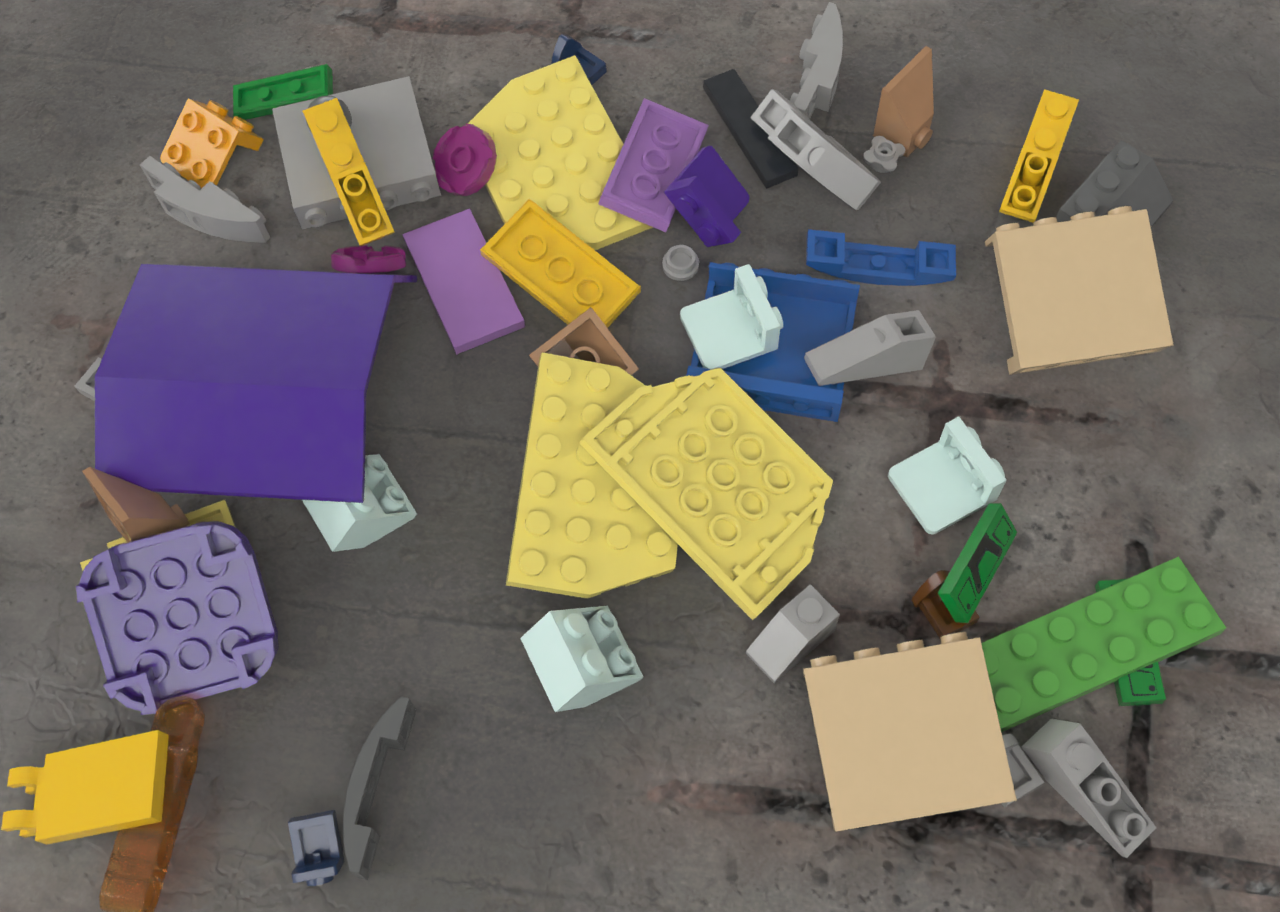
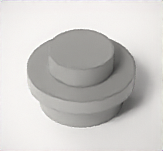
M686 245L673 246L663 257V271L673 280H688L698 272L699 258Z

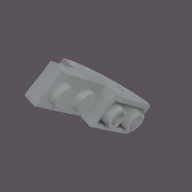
M831 2L828 3L823 15L818 14L812 27L813 35L811 39L806 38L802 44L799 58L804 60L800 81L801 90L799 94L794 92L790 98V102L809 120L815 108L829 112L838 85L843 50V30L837 6Z
M771 89L750 117L769 135L768 139L781 151L855 210H859L881 183L875 175L832 136H828L779 91Z
M151 156L140 164L149 183L156 189L154 193L165 213L177 221L203 233L228 240L266 243L271 238L264 225L266 219L263 214L254 206L247 208L230 189L224 188L222 190L210 181L201 188L193 180L187 182L182 179L178 171L169 163L165 162L162 165Z

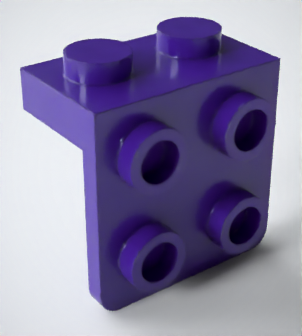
M712 146L703 147L668 186L664 194L706 247L733 243L741 233L733 223V220L748 204L750 197Z

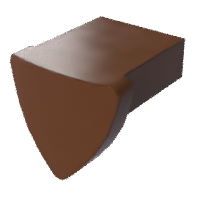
M946 570L934 573L921 585L911 599L916 608L920 607L939 638L944 635L958 633L977 623L980 618L977 612L974 611L968 623L954 621L938 595L941 586L950 572Z

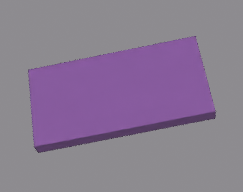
M644 98L598 204L666 232L676 207L664 194V191L697 155L709 125Z
M470 208L402 234L456 355L525 327L524 319L500 270L481 255L480 249L486 244V241Z

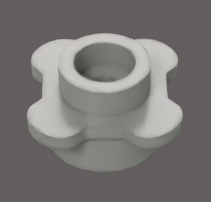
M876 136L872 139L870 150L864 152L863 159L876 172H891L896 169L898 158L904 155L905 147L900 143L894 144L883 136Z

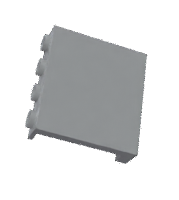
M409 76L328 95L342 100L351 113V132L385 210L441 196ZM315 99L272 109L292 206L302 229L320 227L327 223L348 218L303 114V110L308 109L310 103Z

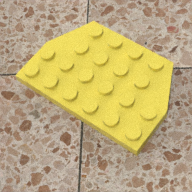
M575 55L512 79L468 123L489 133L495 143L497 154L495 169L485 186L504 224L528 199H531L594 250L653 228L598 204L624 144Z
M541 353L509 559L507 586L591 598L608 590L624 585L629 586L650 577L655 578L671 573L675 569L678 544L579 444L589 431L634 391L646 386L620 367Z
M721 368L705 371L701 375L694 377L688 375L676 378L674 382L654 387L648 385L638 388L581 439L579 444L752 620L811 562L814 549H812L818 527L822 523L825 501L829 498L833 480Z

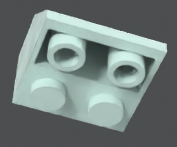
M380 454L365 455L363 503L302 500L332 552L364 548L411 521L417 515Z
M608 606L549 611L520 638L555 712L586 707L643 678L635 656L629 649L618 627L617 620Z

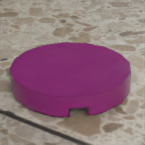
M466 124V126L450 128L440 138L432 158L435 160L434 170L439 187L456 196H469L478 192L489 181L495 169L497 154L495 143L489 133L477 126Z

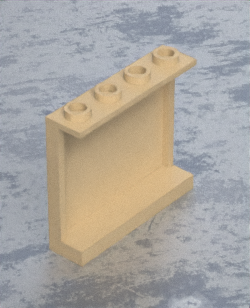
M1124 206L1108 211V215L1095 217L1094 212H1084L1070 217V221L1057 222L1056 217H1050L1035 221L1033 223L1034 226L1020 228L1019 223H1010L997 227L996 232L985 241L986 247H994L1014 355L1007 359L1009 375L1154 353L1173 346L1147 209L1132 211L1131 206Z
M966 632L941 636L940 645L924 647L923 640L909 641L897 644L898 652L884 655L880 654L879 648H870L853 652L855 660L837 663L836 655L825 656L810 660L811 668L803 669L835 832L1017 801L980 637L968 639Z

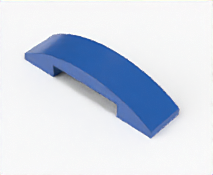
M808 229L806 265L831 276L861 283L895 286L936 284L955 280L956 245L919 241L915 249L851 243L845 242V233Z

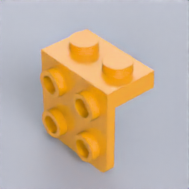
M188 98L160 159L163 164L165 162L169 163L182 177L188 181L193 180L201 188L209 181L217 186L236 146L239 145L259 151L264 139L252 132L254 126L251 123L237 116H234L233 119L227 115L229 110L221 104L209 100L208 104H204Z

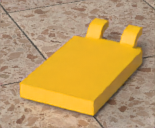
M160 730L49 753L45 756L44 767L24 766L9 769L7 786L11 788L26 786L25 793L35 794L33 810L3 812L1 830L7 832L20 830L19 836L25 838L35 836V841L47 845L162 822L169 735Z

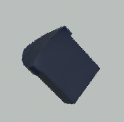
M565 34L559 36L554 48L552 64L575 55L591 85L607 72L606 63L584 49L577 40Z

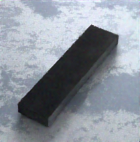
M731 69L703 80L704 91L765 188H770L797 177L799 168L796 163L768 139L769 135L750 118L759 106L736 70Z

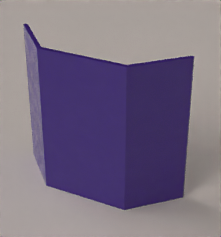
M141 264L95 374V469L153 492L363 503L365 489L366 392L394 283L417 282V275Z

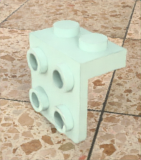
M750 264L735 269L734 290L683 307L680 311V319L703 368L712 370L717 368L724 369L778 349L780 329L783 328L782 316L777 307L771 308L767 300L768 292L765 282L761 276H755Z
M960 417L945 424L939 442L892 466L888 473L890 482L928 534H937L984 508L989 503L996 501L1007 481L1000 463L988 456L981 446V441L976 431L971 427H967Z

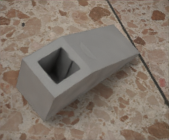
M919 310L888 314L806 352L804 359L819 386L923 369L936 336Z
M1050 719L1022 746V749L1045 780L1121 856L1127 858L1156 829L1154 823L1080 723Z

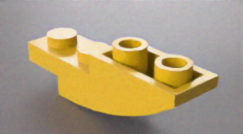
M1044 89L999 212L1032 223L1036 221L1079 99Z
M334 98L303 110V114L359 245L363 246L395 233L338 99Z

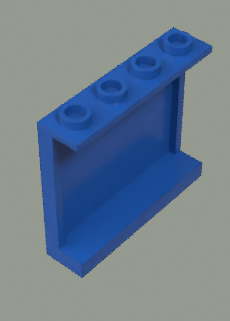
M710 262L705 300L734 290L735 269L739 268L737 265ZM766 268L752 269L755 276H761L765 282L768 292L767 300L771 308L777 307L782 316L783 328L780 329L778 349L722 370L762 410L838 422L843 399L844 382L819 386L804 356L806 352L853 330L860 285L851 284L844 280L831 281L812 278L806 274L778 273ZM695 349L691 366H688L686 376L694 377L701 375L705 371L712 370L703 368Z

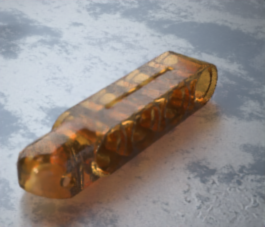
M177 696L168 699L156 711L151 731L160 730L169 735L162 822L118 830L99 896V905L102 911L154 912L156 909L198 762L197 747L204 726L205 714L203 708L193 698Z

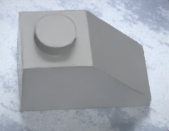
M810 584L778 611L746 650V654L775 684L835 631L840 614Z

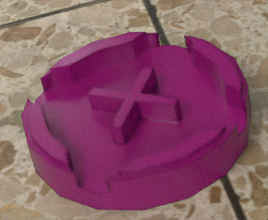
M368 245L348 246L337 249L333 254L331 253V265L336 271L348 273L389 272L406 267V253L400 247L389 245L381 246L382 251H374V248Z

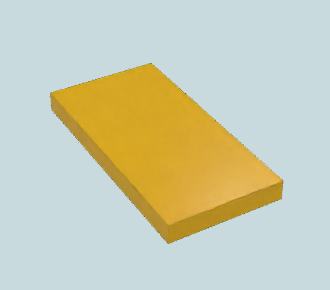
M528 199L480 249L481 255L567 325L591 307L608 328L641 292V286L531 199Z

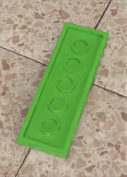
M1176 557L981 643L1001 732L1111 684L1119 678L1157 661L1160 662L1222 634L1226 626L1181 559Z

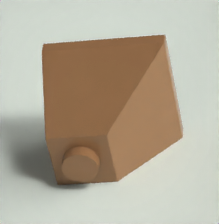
M927 46L881 92L873 136H883L894 144H902L905 147L903 155L905 157H908L917 147L922 149L933 133L930 129L934 114L932 49Z
M591 307L529 355L537 367L540 355L543 352L617 366L630 375L639 370Z
M92 467L82 471L108 518L126 542L178 529L190 524L177 504L170 507L162 496L156 492Z

